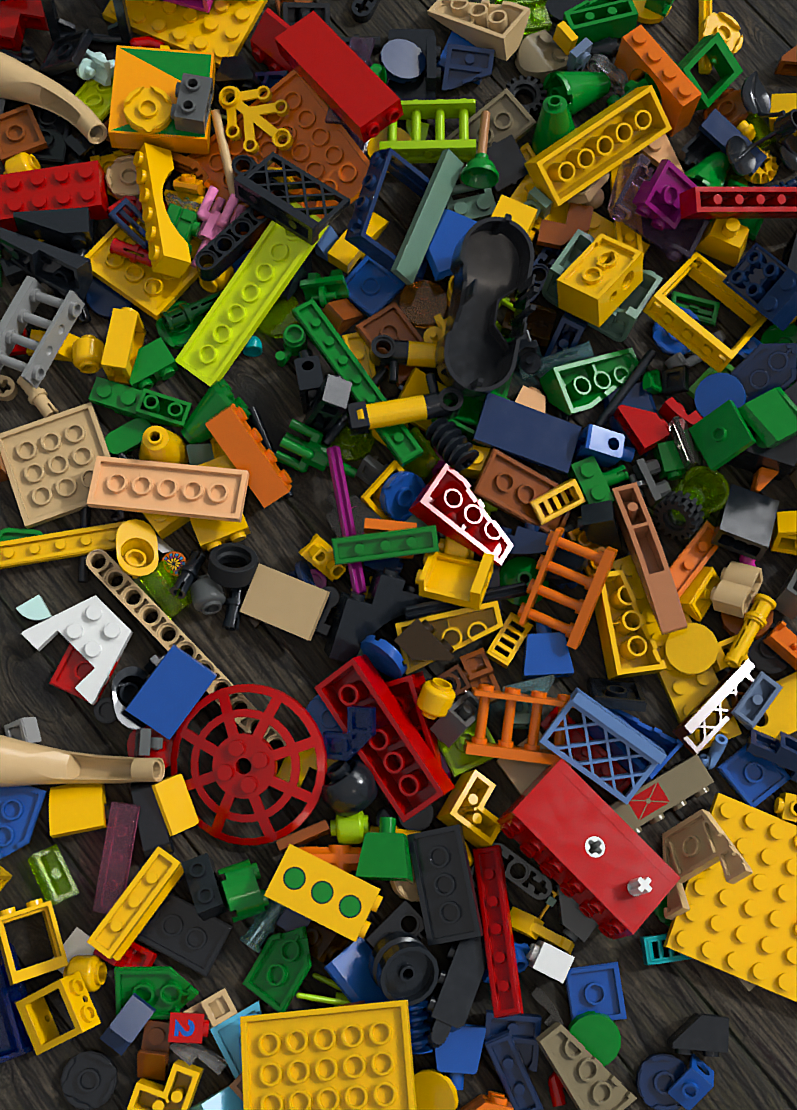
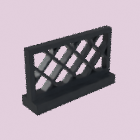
M274 152L269 154L247 175L244 176L240 173L234 178L236 198L312 246L319 240V233L350 205L349 198ZM274 162L281 166L282 169L268 170L267 167ZM297 176L301 181L287 182L286 177ZM283 177L284 182L269 183V178ZM255 178H266V184H257L253 180ZM306 188H316L320 190V194H306ZM302 189L303 195H288V190ZM285 190V196H276L270 191ZM325 200H336L339 204L326 207ZM322 201V207L308 208L307 202ZM304 202L305 208H295L290 203ZM324 214V218L317 222L309 217V215Z

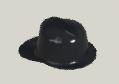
M134 666L123 668L115 675L112 682L111 698L114 712L119 722L129 729L138 730L145 728L147 724L125 709L145 683V678L148 674L141 668Z

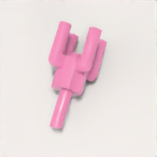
M209 186L197 211V217L203 223L197 235L202 242L196 255L247 209L245 206L238 204L239 199L235 197V194L230 195L221 213L226 200L217 196L213 204L219 190ZM194 257L191 266L197 269Z

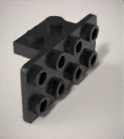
M390 29L388 41L406 39L413 42L425 55L426 66L422 76L416 82L406 81L404 84L388 78V87L400 98V101L415 99L435 100L436 82L441 81V67H436V61H440L441 46H436L434 30Z

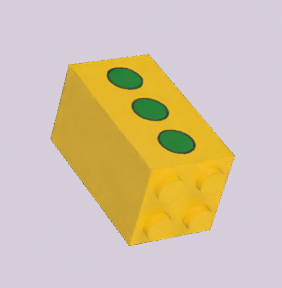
M289 844L264 896L354 942L357 941L358 937L364 939L371 922L367 921L371 910L377 912L383 899L379 895L381 889L292 844Z

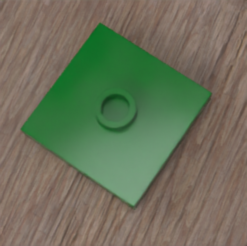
M730 399L688 429L712 471H716L756 443L736 405Z

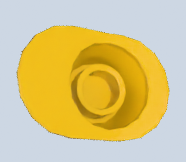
M138 519L127 520L121 524L116 533V556L119 567L124 573L132 576L133 579L154 572L159 560L157 536L154 529L145 521Z

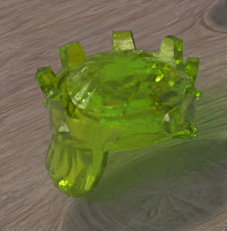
M694 466L690 468L684 478L678 480V485L671 489V491L676 493L679 490L683 491V495L687 492L690 493V499L692 500L695 497L698 500L696 505L701 504L703 507L700 511H704V520L708 519L712 512L722 509L729 496V486L724 476L718 473L717 470H710L708 466ZM672 509L674 515H678L680 513L679 511Z

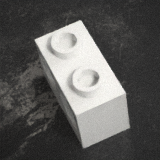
M537 940L536 944L531 943L529 946L531 950L526 956L529 959L528 966L564 983L575 957L541 940Z

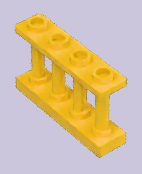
M158 846L87 940V943L107 958H114L117 961L121 960L184 874L183 867L181 866L182 863Z

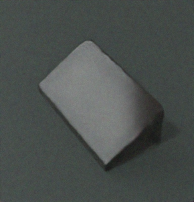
M679 416L673 417L668 425L669 431L684 469L688 471L702 466L703 462L693 437L688 430L689 427L686 420Z

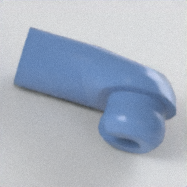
M723 734L715 736L707 754L702 753L699 755L707 770L716 766L725 750L728 739Z

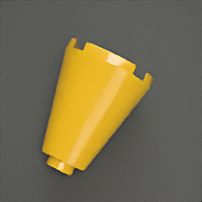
M151 426L143 433L139 460L188 465L187 444L179 435L161 426Z

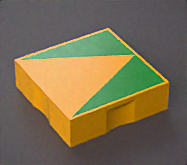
M117 45L108 127L112 148L140 150L145 142L173 152L209 155L210 113L205 135L176 130L174 119H172L167 128L159 133L143 134L132 129L126 122L124 101L128 94L136 88L143 86L144 88H150V86L165 91L171 98L172 104H176V84L181 82L183 73L213 78L214 88L216 71L214 53Z

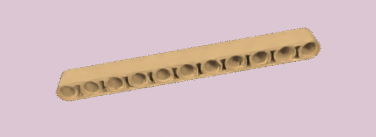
M96 549L87 555L86 565L167 651L173 644L181 650L191 648L194 652L192 657L204 666L210 667L217 674L206 690L208 694L215 692L221 685L233 686L227 677L151 598L121 570L119 565L105 551ZM98 559H106L103 567L98 569L94 567ZM116 576H122L123 582L121 585L112 586V580ZM133 594H140V601L135 605H130L129 598ZM151 612H157V620L153 623H147V615ZM174 630L176 632L175 638L169 642L164 641L163 636L165 632ZM242 693L229 695L232 710L241 703L246 704L248 709L257 710ZM218 698V699H216L215 701L220 705L219 698ZM249 717L235 718L236 723L246 733H252V726L260 721ZM269 725L263 738L270 745L274 741H281L286 746L281 735Z

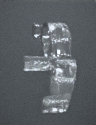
M168 193L165 197L167 205L172 203L197 213L201 205L197 202L189 201L188 197L181 200L171 193Z

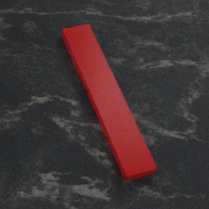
M493 845L473 849L494 1018L522 1015L524 1012L501 846Z

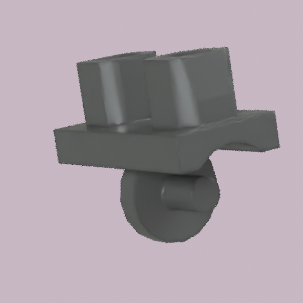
M643 458L635 461L636 464L632 466L634 474L629 476L630 483L637 482L642 497L646 498L651 508L669 494L671 488L666 480L655 484L652 476L661 472L657 459L644 461Z

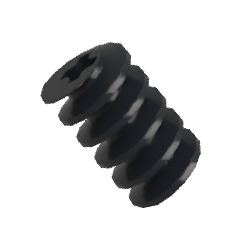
M443 416L435 420L427 428L425 433L426 439L431 442L432 447L442 456L443 461L455 471H462L477 460L479 452L475 449L473 450V444L467 442V437L462 435L461 429L456 428L455 422H448L447 417Z

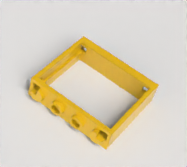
M696 251L653 295L643 309V312L715 371L721 373L764 324L767 318L723 283L727 275ZM687 275L751 326L732 349L728 348L667 298L669 293Z

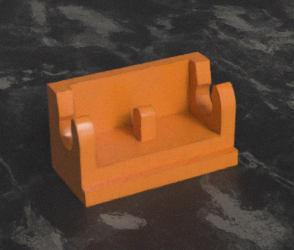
M782 620L775 625L762 641L797 670V636L786 627L787 624Z

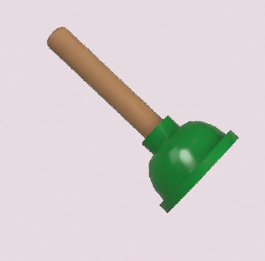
M487 110L481 112L477 154L468 161L461 171L462 182L475 189L491 188L499 182V173L487 155L490 112Z

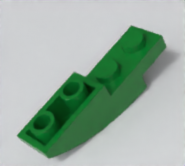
M96 377L88 398L89 402L113 409L115 413L134 419L143 418L151 423L182 428L185 426L192 407V403L145 388L142 391L100 377Z

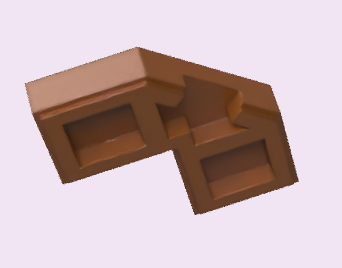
M570 202L565 224L542 219L536 245L562 249L569 243L578 229L588 233L594 207Z

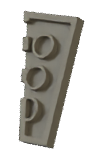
M556 1021L535 1038L578 1110H624L637 1099L559 1022Z

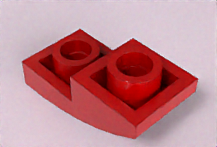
M673 397L666 400L659 410V414L668 423L689 437H692L688 429L704 418L696 410L688 415L683 405Z

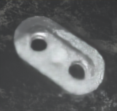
M594 54L587 62L589 72H604L610 78V89L615 93H622L625 84L629 82L624 70L618 69L605 55Z

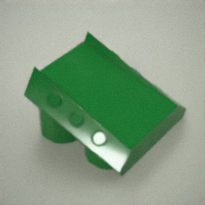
M776 387L738 408L746 425L754 430V439L757 446L761 448H774L797 435V406L781 387Z

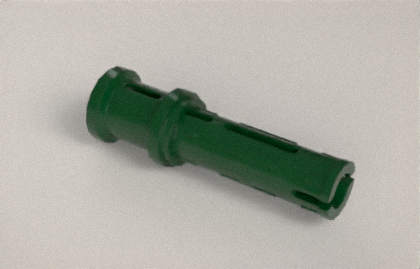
M224 289L191 304L181 303L178 308L167 313L165 311L161 312L160 316L166 330L171 333L174 331V328L185 323L188 325L192 324L194 318L207 313Z

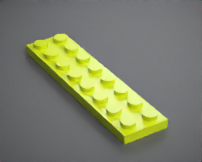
M297 202L290 203L295 208H304ZM309 215V217L317 222L322 220L316 215ZM271 221L175 361L208 386H211L216 380H221L317 242L312 246L276 222ZM328 226L325 227V228L319 233V239H320L321 236L324 234V232L326 231V229L328 228Z

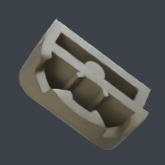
M544 29L530 34L523 39L516 52L515 65L526 78L527 76H533L540 79V83H544L545 77L549 73L567 71L568 56Z

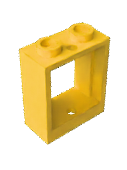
M129 307L113 308L101 366L108 379L125 385H131L129 382L138 350L143 347L146 330L139 313Z
M42 898L26 903L27 908L16 911L15 907L0 911V950L10 986L69 965L51 900L43 903ZM42 912L55 958L16 971L4 924Z
M79 971L63 977L15 1003L36 1055L101 1023ZM57 989L60 991L75 1029L61 1036L44 996Z

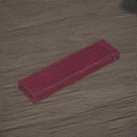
M111 802L93 906L94 912L108 914L126 890L140 806Z

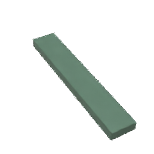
M450 149L443 150L391 268V271L406 285L413 284L464 165Z

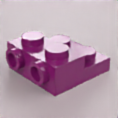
M662 159L651 180L643 181L632 203L637 206L635 211L639 215L652 219L651 225L661 231L664 229L675 230L681 220L679 194L698 186L670 160Z

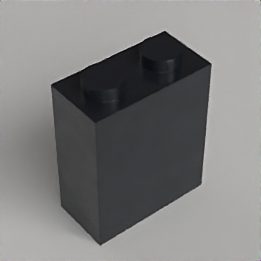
M731 484L722 499L711 544L760 561L769 548L780 501Z

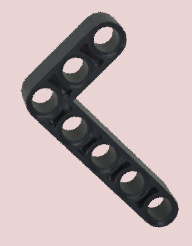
M238 155L231 164L234 178L240 173L244 176L247 175L258 164L247 155ZM273 177L269 178V183H279ZM255 178L253 180L257 184H266V178ZM285 190L270 191L276 196H285ZM249 206L198 252L195 257V263L200 278L204 281H214L258 241L272 220L266 216L263 219H257L258 216L265 215ZM241 232H248L245 235H239ZM223 248H230L228 251H221ZM205 264H213L207 268L203 267Z

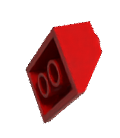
M267 8L250 40L252 56L257 62H263L270 71L288 70L291 72L293 68L280 55L275 41V37L291 26L271 9Z

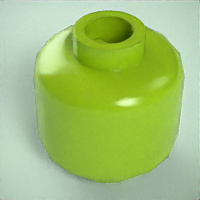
M363 811L349 817L336 814V820L330 821L331 836H337V841L341 845L362 844L365 833L370 832L368 815H364Z

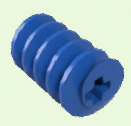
M427 999L408 1006L412 1054H425L434 1051V1048L426 1045L428 1042L426 1039H428L427 1036L429 1034L425 1032L430 1030L431 1023L424 1021L429 1016V1013L423 1010L429 1002Z

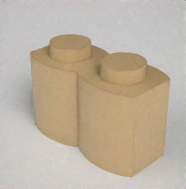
M731 561L728 567H724L721 572L720 583L717 587H713L710 594V601L713 603L714 610L744 618V614L749 611L753 598L761 587L763 581L762 568L736 561Z

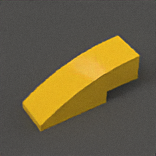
M373 212L366 234L376 241L389 224V221ZM346 230L327 252L328 262L348 274L359 259L362 260L366 254L345 240Z

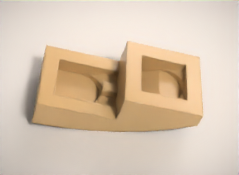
M225 988L184 1011L204 1013V1019L209 1020V1029L238 1013Z

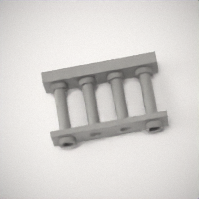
M26 276L0 321V371L3 366L22 372L21 377L33 388H38L85 305L74 291L69 290L63 300L46 294V290L35 278ZM40 302L59 308L52 321L34 315ZM28 323L46 329L40 342L21 335ZM16 344L34 350L28 363L9 357Z

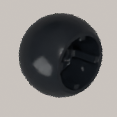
M341 759L327 768L326 782L322 786L321 797L325 805L333 813L344 817L353 816L367 808L377 797L379 785L363 761L358 759Z

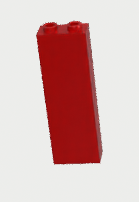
M314 10L275 37L280 55L363 143L376 137L383 129L395 123L404 115L400 98Z

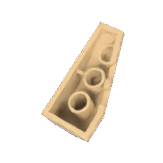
M437 0L427 11L429 16L476 47L494 49V57L505 61L519 48L531 13L530 8L511 1H503L501 5L490 4V0H482L481 3L469 2L468 0Z

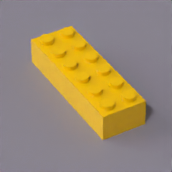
M641 86L635 88L528 160L524 165L535 187L553 202L552 207H556L575 196L672 128L653 86Z

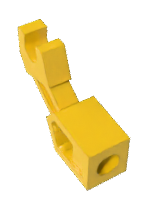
M512 907L510 911L512 930L533 940H537L539 936L548 944L556 948L558 947L571 955L575 946L571 940L543 926L544 922L536 916Z

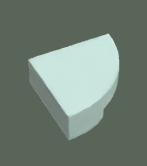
M40 595L16 607L20 614L30 620L44 621L52 617Z

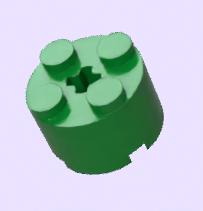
M249 859L217 870L218 875L224 873L225 880L220 881L229 911H235L237 915L231 917L233 923L265 912L264 907L269 905L268 897L264 896L265 889L259 890L257 879H260L261 875L256 862L251 864Z

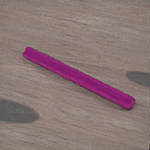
M331 446L327 448V455L342 536L356 535L341 450L339 446ZM362 562L348 563L352 590L357 593H366L367 589Z

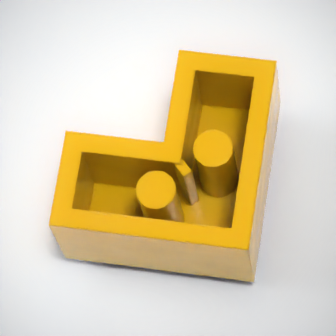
M476 769L461 774L455 784V788L451 791L436 818L447 826L461 824L464 839L477 849L492 846L501 830V825L497 822L499 818L485 809L484 806L496 785Z
M178 1059L173 1063L166 1086L141 1078L135 1085L127 1110H190L204 1068Z

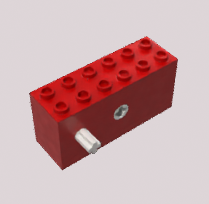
M562 758L544 769L497 820L501 825V831L507 837L514 838L521 845L520 850L540 865L539 869L547 877L553 878L560 885V891L568 898H573L579 904V910L599 925L598 929L604 936L613 940L634 935L681 879Z

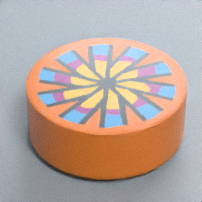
M172 551L162 558L161 568L168 577L178 578V570L181 566L185 565L187 560L180 552Z

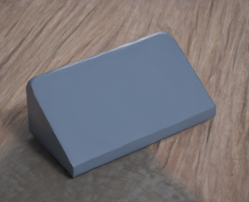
M761 671L734 707L731 714L746 729H753L783 687Z

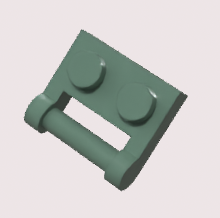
M461 183L454 186L446 209L478 222L491 217L496 203L491 188L482 189L483 194L453 200V195L479 190Z

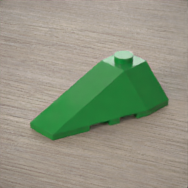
M628 348L554 367L539 380L548 402L566 414L573 415L590 410L620 387L639 362L633 348Z

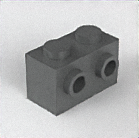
M183 73L181 82L176 84L175 96L177 97V103L172 104L171 119H174L176 130L205 135L214 94L213 78Z

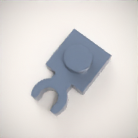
M587 37L570 51L567 71L583 70L586 63L590 60L593 43Z

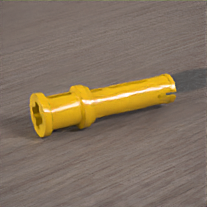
M755 594L754 603L750 611L744 614L745 622L723 660L725 664L732 668L738 669L759 629H763L766 626V619L770 611L776 608V602L765 594Z

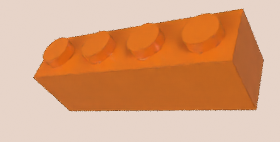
M232 403L210 418L205 425L235 468L248 470L250 474L248 486L262 506L266 508L290 492L292 480L284 469L281 471L277 466V458L272 450H266L261 443L263 439L256 428L251 429L246 421L248 417L244 410Z

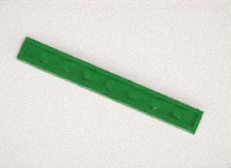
M313 298L292 309V315L335 375L352 382L350 396L355 402L365 401L366 404L387 401ZM404 424L375 429L401 467L423 455V449Z

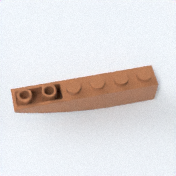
M637 482L612 488V495L615 499L613 507L619 527L661 634L664 635L687 628L670 568Z

